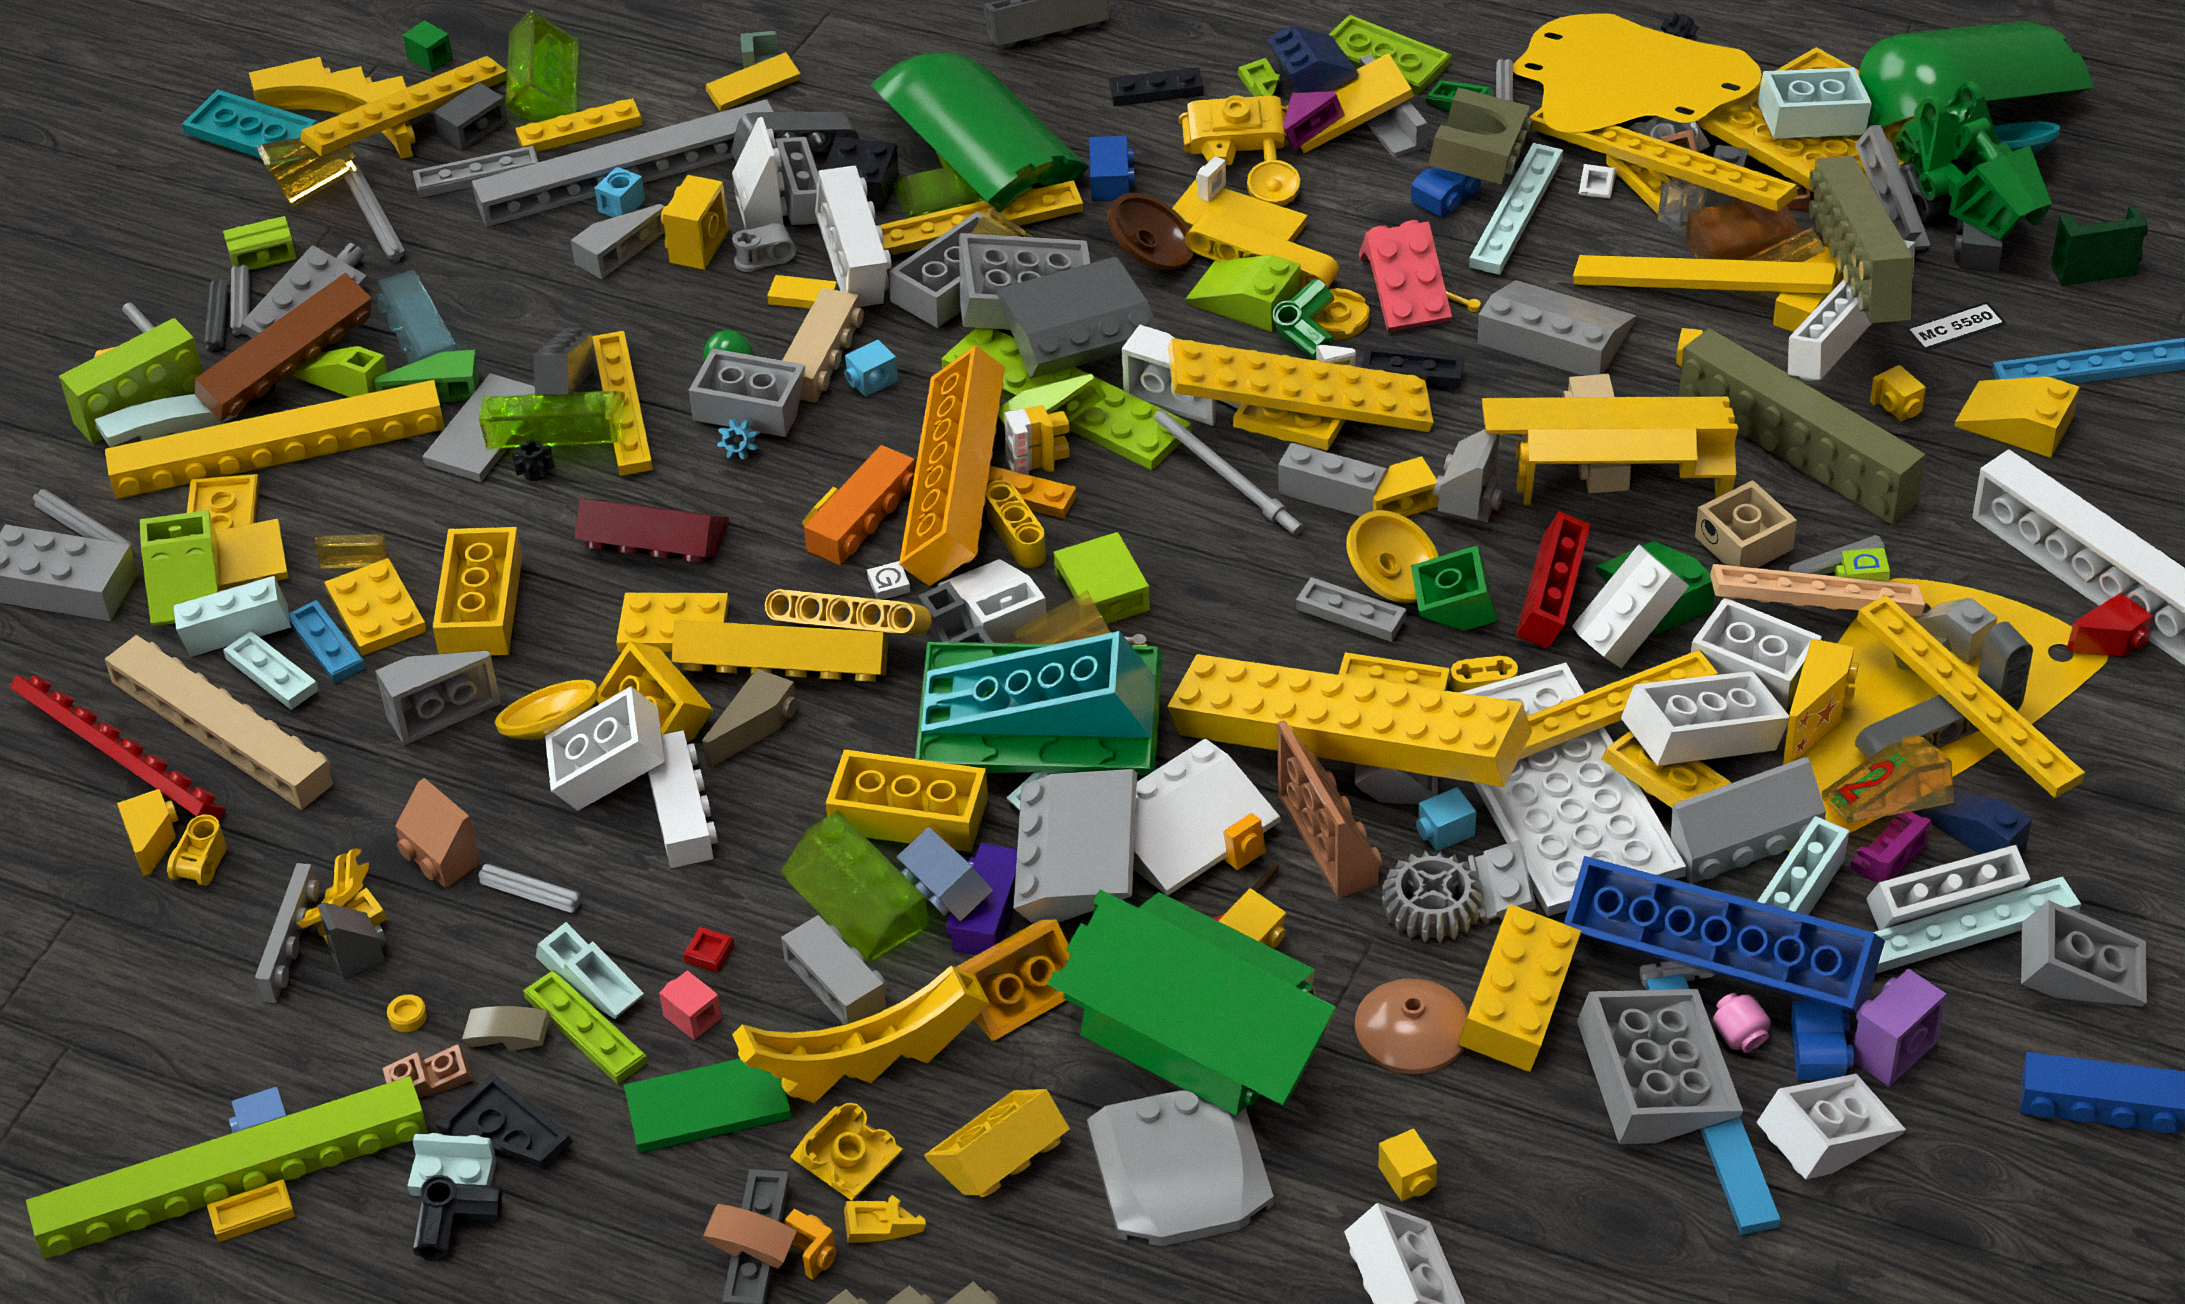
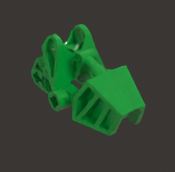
M1973 81L1966 82L1956 89L1953 98L1946 105L1936 95L1924 99L1914 110L1915 119L1904 123L1894 137V148L1897 156L1906 165L1914 163L1915 172L1919 175V189L1927 200H1934L1949 194L1952 197L1949 210L1950 215L1999 240L2008 237L2018 221L2023 218L2033 226L2042 223L2052 205L2030 145L2012 151L2006 143L1999 142L1989 115L1985 96L1980 87ZM1960 158L1964 162L1971 161L1973 170L1965 176L1951 163V160Z

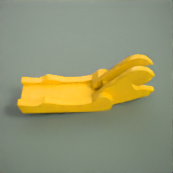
M355 848L347 854L344 853L336 857L334 884L326 889L325 898L322 903L325 902L342 907L362 889V882L369 869V862L360 866L356 862V857L359 856L362 850ZM318 906L306 911L305 917L296 922L302 929L321 921Z

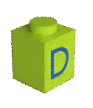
M1873 548L1842 551L1841 565L1835 567V576L1889 582L1890 570L1885 549Z

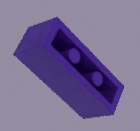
M980 843L976 857H970L968 863L993 891L961 921L952 913L949 914L946 933L951 935L953 951L978 955L1003 940L1014 909L1017 849Z

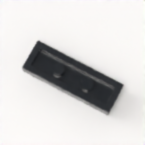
M1199 67L1109 78L1113 106L1204 96V86Z
M1366 346L1361 368L1414 375L1425 380L1426 385L1460 388L1464 369V356Z

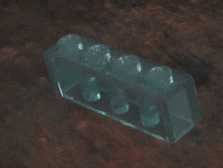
M414 269L378 281L381 293L376 295L378 306L382 313H388L386 317L392 332H398L396 335L402 351L408 350L407 357L410 364L440 352L457 351L452 336Z

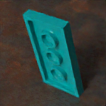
M217 89L182 123L184 134L285 165L305 144L300 140L301 130L317 124V120Z

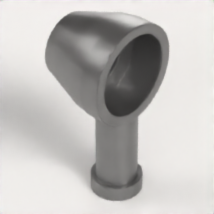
M1914 163L1902 166L1899 171L1907 182L1921 221L1927 222L1933 219L1944 209L1943 197L1927 200L1919 189Z

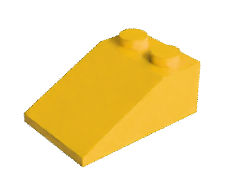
M2051 377L1979 381L1957 417L1954 426L2051 458L2074 418L2080 387Z

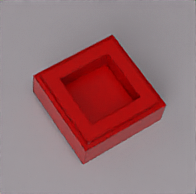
M699 927L683 953L684 962L718 973L735 946L734 938Z

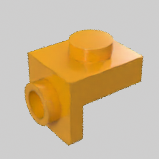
M1250 813L1223 831L1227 857L1223 860L1236 870H1239L1266 852L1262 821L1253 813Z
M793 1209L785 1219V1225L797 1230L791 1245L804 1251L805 1274L814 1280L822 1270H827L832 1265L836 1257L834 1233L818 1217L814 1215L807 1216Z

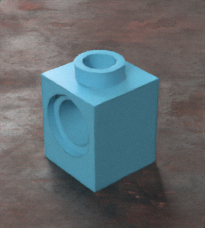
M619 167L611 171L595 187L598 212L613 218L634 212L645 201L642 176Z
M879 340L845 355L847 370L844 371L845 378L852 388L856 387L865 397L898 382L896 356Z

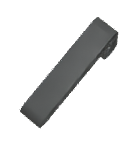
M2004 621L1993 626L1984 638L1978 677L2013 709L2018 711L2024 701L2033 647L2009 622ZM1938 695L1864 728L1856 737L1855 746L1872 765L1886 761L1897 753H1900L1901 756L1893 762L1895 763L1904 757L1906 760L1900 764L1902 765L1980 730L1945 698Z

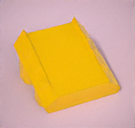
M846 1103L842 1106H835L805 1135L790 1158L852 1201L898 1157L903 1148L896 1144L895 1138L886 1130H876L866 1123V1112L858 1104Z

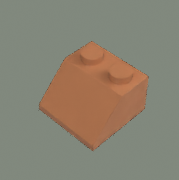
M425 778L420 780L395 825L399 838L397 847L405 859L408 861L413 859L420 866L428 879H436L447 888L481 864L469 815Z

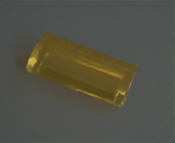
M384 534L316 536L314 545L321 569L359 568L387 558L390 560Z

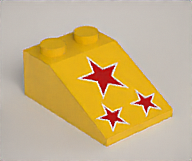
M1811 638L1789 714L1783 765L1798 760L1841 722L1844 708L1851 709L1855 688L1849 687V683L1855 684L1859 663L1852 662L1854 647Z

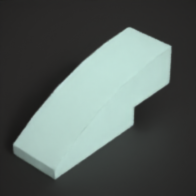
M567 922L538 943L536 958L550 972L554 970L591 1005L612 1018L616 1019L644 996V993L593 941L588 945Z

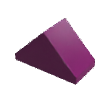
M1333 91L1292 93L1283 128L1294 150L1345 116L1337 94Z

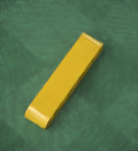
M1203 213L1185 236V243L1191 251L1215 261L1274 255L1301 264V290L1313 279H1319L1329 288L1340 271L1338 263L1326 254L1212 213Z
M781 589L772 591L765 601V611L771 619L794 624L885 632L908 636H921L929 630L931 625V614L926 607L907 602ZM789 601L788 611L785 612V604ZM819 603V613L816 616L815 608L816 605ZM848 606H849V607H850V615H849V617L846 619V617H845V612H846V609H847ZM880 609V611H881V617H880V620H879L878 623H877V621H876V614H877L878 610ZM911 612V614H912V621H911L910 625L908 626V625H907V616H908V614Z

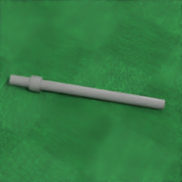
M1163 409L1157 411L1154 416V420L1263 509L1264 516L1273 523L1278 522L1294 536L1301 533L1303 525L1286 512V506L1277 499L1269 498Z

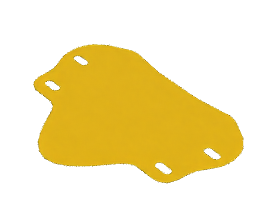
M1607 13L1572 15L1548 22L1533 34L1527 51L1513 64V72L1516 75L1539 81L1544 85L1542 101L1543 119L1550 128L1566 133L1597 130L1643 116H1658L1679 123L1695 122L1718 106L1751 92L1759 84L1762 77L1759 65L1742 50L1674 36L1643 27L1614 14ZM1546 33H1554L1563 36V38L1554 40L1544 35ZM1525 64H1537L1543 66V69L1538 71L1525 67ZM1724 83H1730L1740 86L1741 88L1737 91H1733L1721 87V85ZM1684 107L1695 112L1691 115H1686L1675 111V109Z

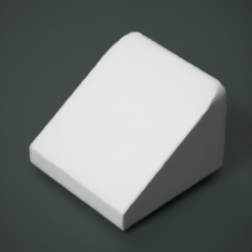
M1584 164L1579 195L1610 199L1615 183L1616 169Z
M1317 345L1316 360L1356 367V352L1352 348Z

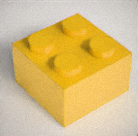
M687 175L681 186L676 188L674 197L668 206L663 208L661 223L665 228V248L668 249L670 263L704 270L729 232L722 181Z

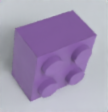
M1909 968L1897 979L1891 978L1883 987L1881 994L1873 1001L1867 1000L1857 1012V1031L1852 1039L1854 1044V1063L1890 1087L1938 1042L1946 993Z

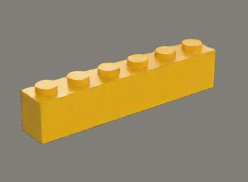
M674 620L671 662L682 663L681 670L702 671L703 665H716V672L737 673V667H750L751 674L756 669L771 674L772 669L786 670L785 676L806 678L807 671L820 672L821 679L841 680L842 673L855 674V681L876 682V675L886 676L889 634L874 631Z

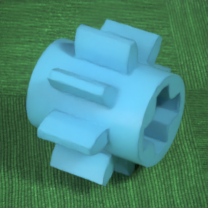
M735 418L730 419L729 429L720 428L718 430L723 437L722 442H719L717 446H724L728 450L727 458L733 457L738 452L741 459L748 458L747 449L756 450L759 448L754 441L755 436L759 435L760 432L752 431L749 428L750 420L743 421L741 426H739ZM742 434L744 441L735 443L733 437Z

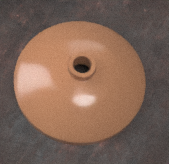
M1414 978L1394 980L1375 988L1362 1000L1355 1015V1036L1366 1056L1385 1069L1403 1074L1430 1073L1448 1066L1464 1051L1465 1047L1457 1045L1466 1022L1468 1011L1456 994L1438 983Z

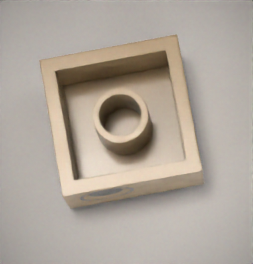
M1752 480L1698 507L1695 537L1724 565L1758 568L1793 550L1797 520Z

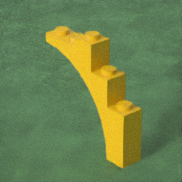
M320 57L249 73L256 102L282 110L310 109L343 114L408 88L405 85L403 76L372 82L371 77H364L361 66L331 73L329 67L323 68ZM409 120L381 131L393 143L401 159L413 156L411 144L416 143Z
M950 966L930 984L904 1001L878 1014L847 1025L819 1031L789 1033L765 1031L742 1024L732 1035L739 1049L738 1055L744 1064L750 1068L756 1067L770 1072L773 1076L781 1078L782 1088L791 1097H799L815 1103L844 1074L850 1078L856 1077L872 1083L901 1054L906 1058L910 1059L912 1057L928 1064L990 1003L976 976Z

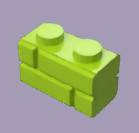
M285 216L223 231L232 266L244 264L248 267L249 271L297 260Z

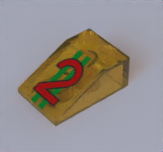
M1907 736L1901 740L1902 742L1888 744L1823 790L1822 799L1848 824L1954 803L1952 761L1924 737Z

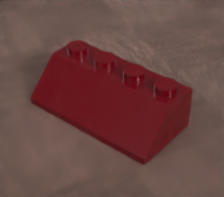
M579 499L575 539L586 541L585 547L605 550L606 544L618 545L617 552L638 554V548L650 549V556L670 558L671 552L683 554V561L703 563L704 557H715L728 526L729 517L605 500Z

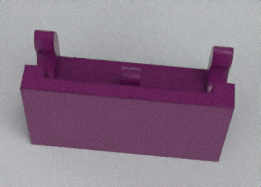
M1899 808L1895 815L1904 819L1908 825L1893 818L1889 822V826L1868 847H1860L1856 851L1859 856L1851 861L1850 868L1876 884L1894 879L1927 845L1931 824L1930 819L1926 817L1921 818L1905 808Z

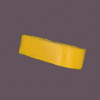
M1506 656L1461 660L1451 667L1450 685L1455 692L1460 693L1517 676L1518 665L1512 658Z

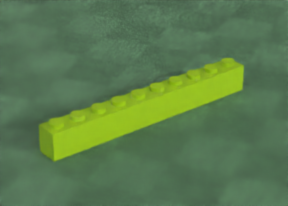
M411 1076L36 1196L27 1199L26 1203L35 1239L43 1258L46 1259L66 1254L71 1250L92 1243L103 1242L108 1238L132 1230L143 1229L148 1225L172 1217L182 1216L188 1212L206 1207L207 1204L282 1179L284 1181L296 1179L319 1169L333 1167L341 1162L365 1154H373L378 1150L402 1142L412 1141L415 1134L429 1133Z

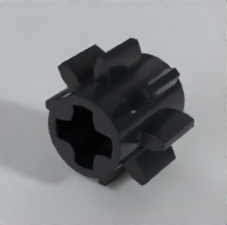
M1674 13L1671 19L1665 18L1660 27L1667 34L1696 41L1698 38L1695 33L1699 27L1695 25L1691 17L1685 14L1678 15Z
M527 440L519 446V452H512L516 475L523 474L529 481L542 480L547 476L548 469L555 468L551 446L543 447V444L538 440Z

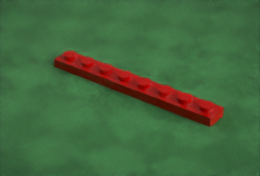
M18 675L15 676L10 688L150 785L160 789L163 794L195 816L203 814L212 815L220 822L226 809L214 801L216 796L201 787L194 788L190 785L192 782L191 778L178 771L173 770L171 772L166 769L168 766L166 761L152 754L147 756L143 753L145 748L143 745L129 738H121L119 736L121 731L118 728L105 722L99 723L96 721L98 717L96 713L81 706H78V708L74 706V698L61 691L56 690L54 692L51 690L52 684L46 679L37 675H32L31 679Z

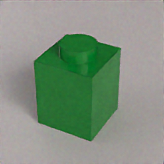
M425 20L402 35L407 59L430 72H433L453 58L449 34Z

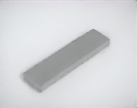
M528 146L414 170L412 172L418 196L423 198L473 187L472 181L539 162L534 146Z

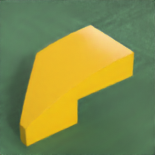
M893 1195L889 1198L888 1203L886 1201H846L844 1208L848 1243L877 1242L910 1236L923 1232L926 1222L920 1215L915 1218L900 1207V1200Z

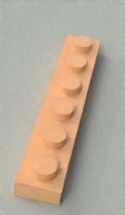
M1713 564L1710 573L1715 595L1727 599L1743 598L1763 603L1772 601L1791 603L1795 606H1822L1832 610L1839 608L1859 610L1887 595L1911 616H1922L1925 607L1919 587L1915 584Z

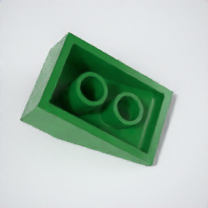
M1655 541L1642 546L1689 585L1653 629L1652 633L1654 635L1713 609L1715 592L1710 573L1696 558ZM1634 550L1597 565L1595 571L1608 583Z

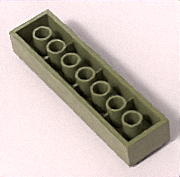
M1854 156L1815 159V170L1810 171V186L1814 190V200L1809 202L1810 219L1815 220L1817 232L1822 233L1824 245L1829 246L1831 258L1836 259L1838 271L1843 272L1845 284L1850 285L1852 297L1857 298L1860 311H1864L1870 323L1911 320L1913 256Z
M1710 328L1683 348L1679 397L1728 396L1730 400L1729 408L1733 410L1735 416L1734 424H1737L1740 435L1747 437L1767 451L1772 452L1792 466L1802 470L1892 525L1918 504L1925 453Z

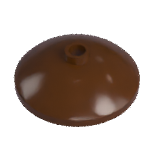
M1127 193L1119 196L1110 206L1108 223L1112 235L1118 245L1134 260L1154 269L1176 270L1185 266L1192 258L1194 252L1185 243V236L1190 228L1184 219L1166 203L1146 194Z

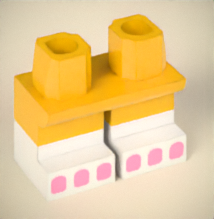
M1040 405L1005 412L1006 461L1011 471L1029 475V470L1042 467L1045 471L1051 472L1054 471V461L1070 457L1069 445L1065 435L1054 438V436L1069 433V421L1064 411L1047 414L1044 406Z

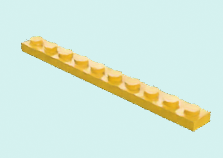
M1542 108L1529 117L1533 118L1532 130L1739 198L1769 210L1778 212L1798 196L1796 184L1616 125L1587 132L1566 133L1558 132L1547 125L1543 119Z

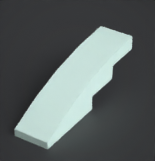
M195 394L159 399L127 407L95 419L99 432L110 448L137 436L141 441L163 437L170 433L178 434L222 423ZM230 415V416H228L226 419H224L222 422H225V421L230 420V419H232V418H234V417H237L238 415H235V416H231V415Z

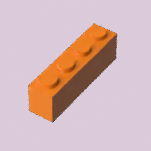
M881 445L804 526L807 551L838 565H841L850 555H853L866 537L876 531L879 523L896 509L904 496L912 492L915 459Z

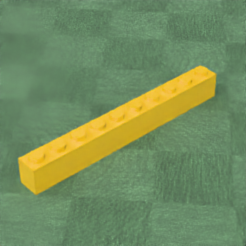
M430 380L106 448L105 454L108 475L116 499L190 484L191 479L233 475L444 430L445 426L435 382Z

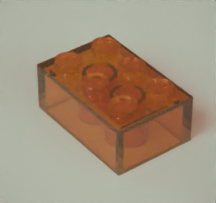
M1742 200L1688 211L1685 241L1695 259L1799 262L1802 232L1786 205L1777 212Z

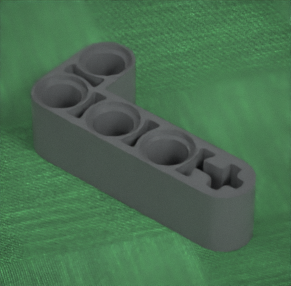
M752 112L739 119L731 154L737 163L753 127L760 117H763L766 129L772 128L774 139L806 137L811 153L830 152L836 137L859 139V135L848 115L844 112Z

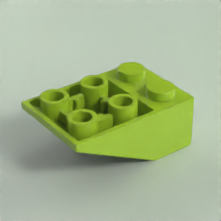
M209 510L140 519L141 552L151 626L175 623L174 605L220 592L216 531Z

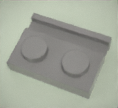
M1519 840L1486 850L1484 855L1478 857L1468 856L1470 870L1477 871L1479 882H1482L1483 907L1479 908V913L1485 925L1489 924L1491 919L1497 917L1503 919L1509 904L1528 911L1536 909L1524 849Z

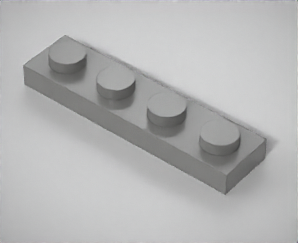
M296 864L255 975V981L262 1002L277 1003L281 989L286 988L289 980V966L292 959H296L299 953V939L302 930H307L308 928L307 926L302 929L296 922L305 917L306 911L310 910L312 903L317 902L319 898L320 883L319 880H315L311 864Z

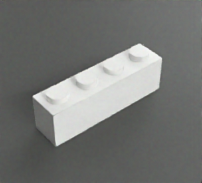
M684 730L661 735L665 762L649 770L648 776L670 868L712 860L714 858L711 844L718 843L714 822L706 823L705 819L706 817H711L707 795L700 796L699 791L705 790L701 770H693V765H698L694 743L687 745Z
M2013 845L1879 882L1866 900L1878 929L1883 930L2022 889L2030 880V877L2017 846Z

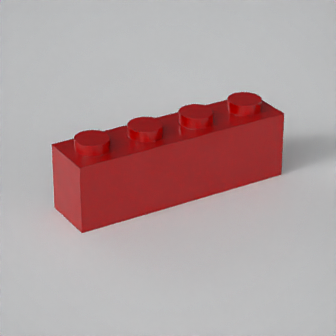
M1560 511L1552 520L1541 539L1515 636L1545 649H1548L1565 624L1590 524Z

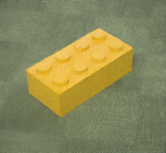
M517 527L448 529L433 622V632L439 654L488 651L490 655H509L523 557Z
M844 750L825 803L829 832L911 844L922 832L930 827L954 850L972 852L988 800L986 769Z
M1509 904L1457 1045L1531 1072L1581 930Z

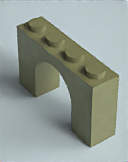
M1458 88L1452 100L1447 126L1440 125L1434 137L1428 165L1502 185L1506 174L1512 175L1515 162L1518 161L1520 151L1524 147L1526 136H1529L1533 118L1528 117L1530 106Z

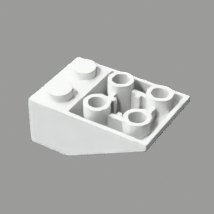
M763 117L757 119L732 172L735 197L745 230L766 226L771 223L783 225L782 216L788 215L785 198L780 197L782 196L781 191H785L781 172L777 173L779 171L778 167L782 166L779 149L773 148L775 147L772 128L766 129Z
M1001 559L938 584V586L947 582L952 584L965 602L966 611L973 628L981 625L993 643H1009L1047 627L1045 596L1030 576Z

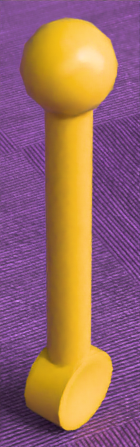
M1446 291L1448 299L1467 306L1470 312H1478L1480 310L1481 303L1479 300H1467Z

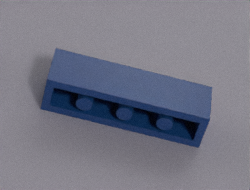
M2026 1052L2021 1075L2020 1113L2037 1117L2069 1119L2082 1123L2093 1122L2115 1125L2121 1128L2132 1127L2156 1130L2161 1133L2182 1134L2185 1123V1071Z

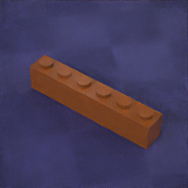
M345 272L195 378V396L221 422L230 415L235 416L239 414L249 401L255 397L260 398L264 396L273 384L280 379L285 380L289 378L302 363L313 361L320 354L321 350L330 343H338L348 330L354 326L359 327L363 325L370 317L372 298Z

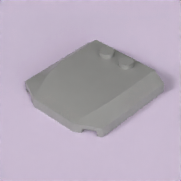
M1180 1090L1108 1105L1087 1119L1089 1136L1119 1239L1127 1240V1235L1149 1239V1244L1167 1246L1241 1230L1250 1223L1251 1216L1265 1206L1267 1210L1274 1206V1196L1246 1108L1235 1116L1195 1095L1193 1092Z

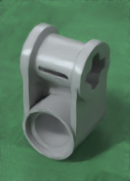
M771 223L754 229L741 230L732 237L733 245L737 250V255L734 258L735 267L743 272H752L768 266L785 264L793 259L796 254V247L788 231L780 223Z

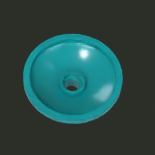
M2015 122L1994 125L1999 142L2006 143L2012 151L2030 145L2033 155L2042 152L2060 136V126L2050 122Z

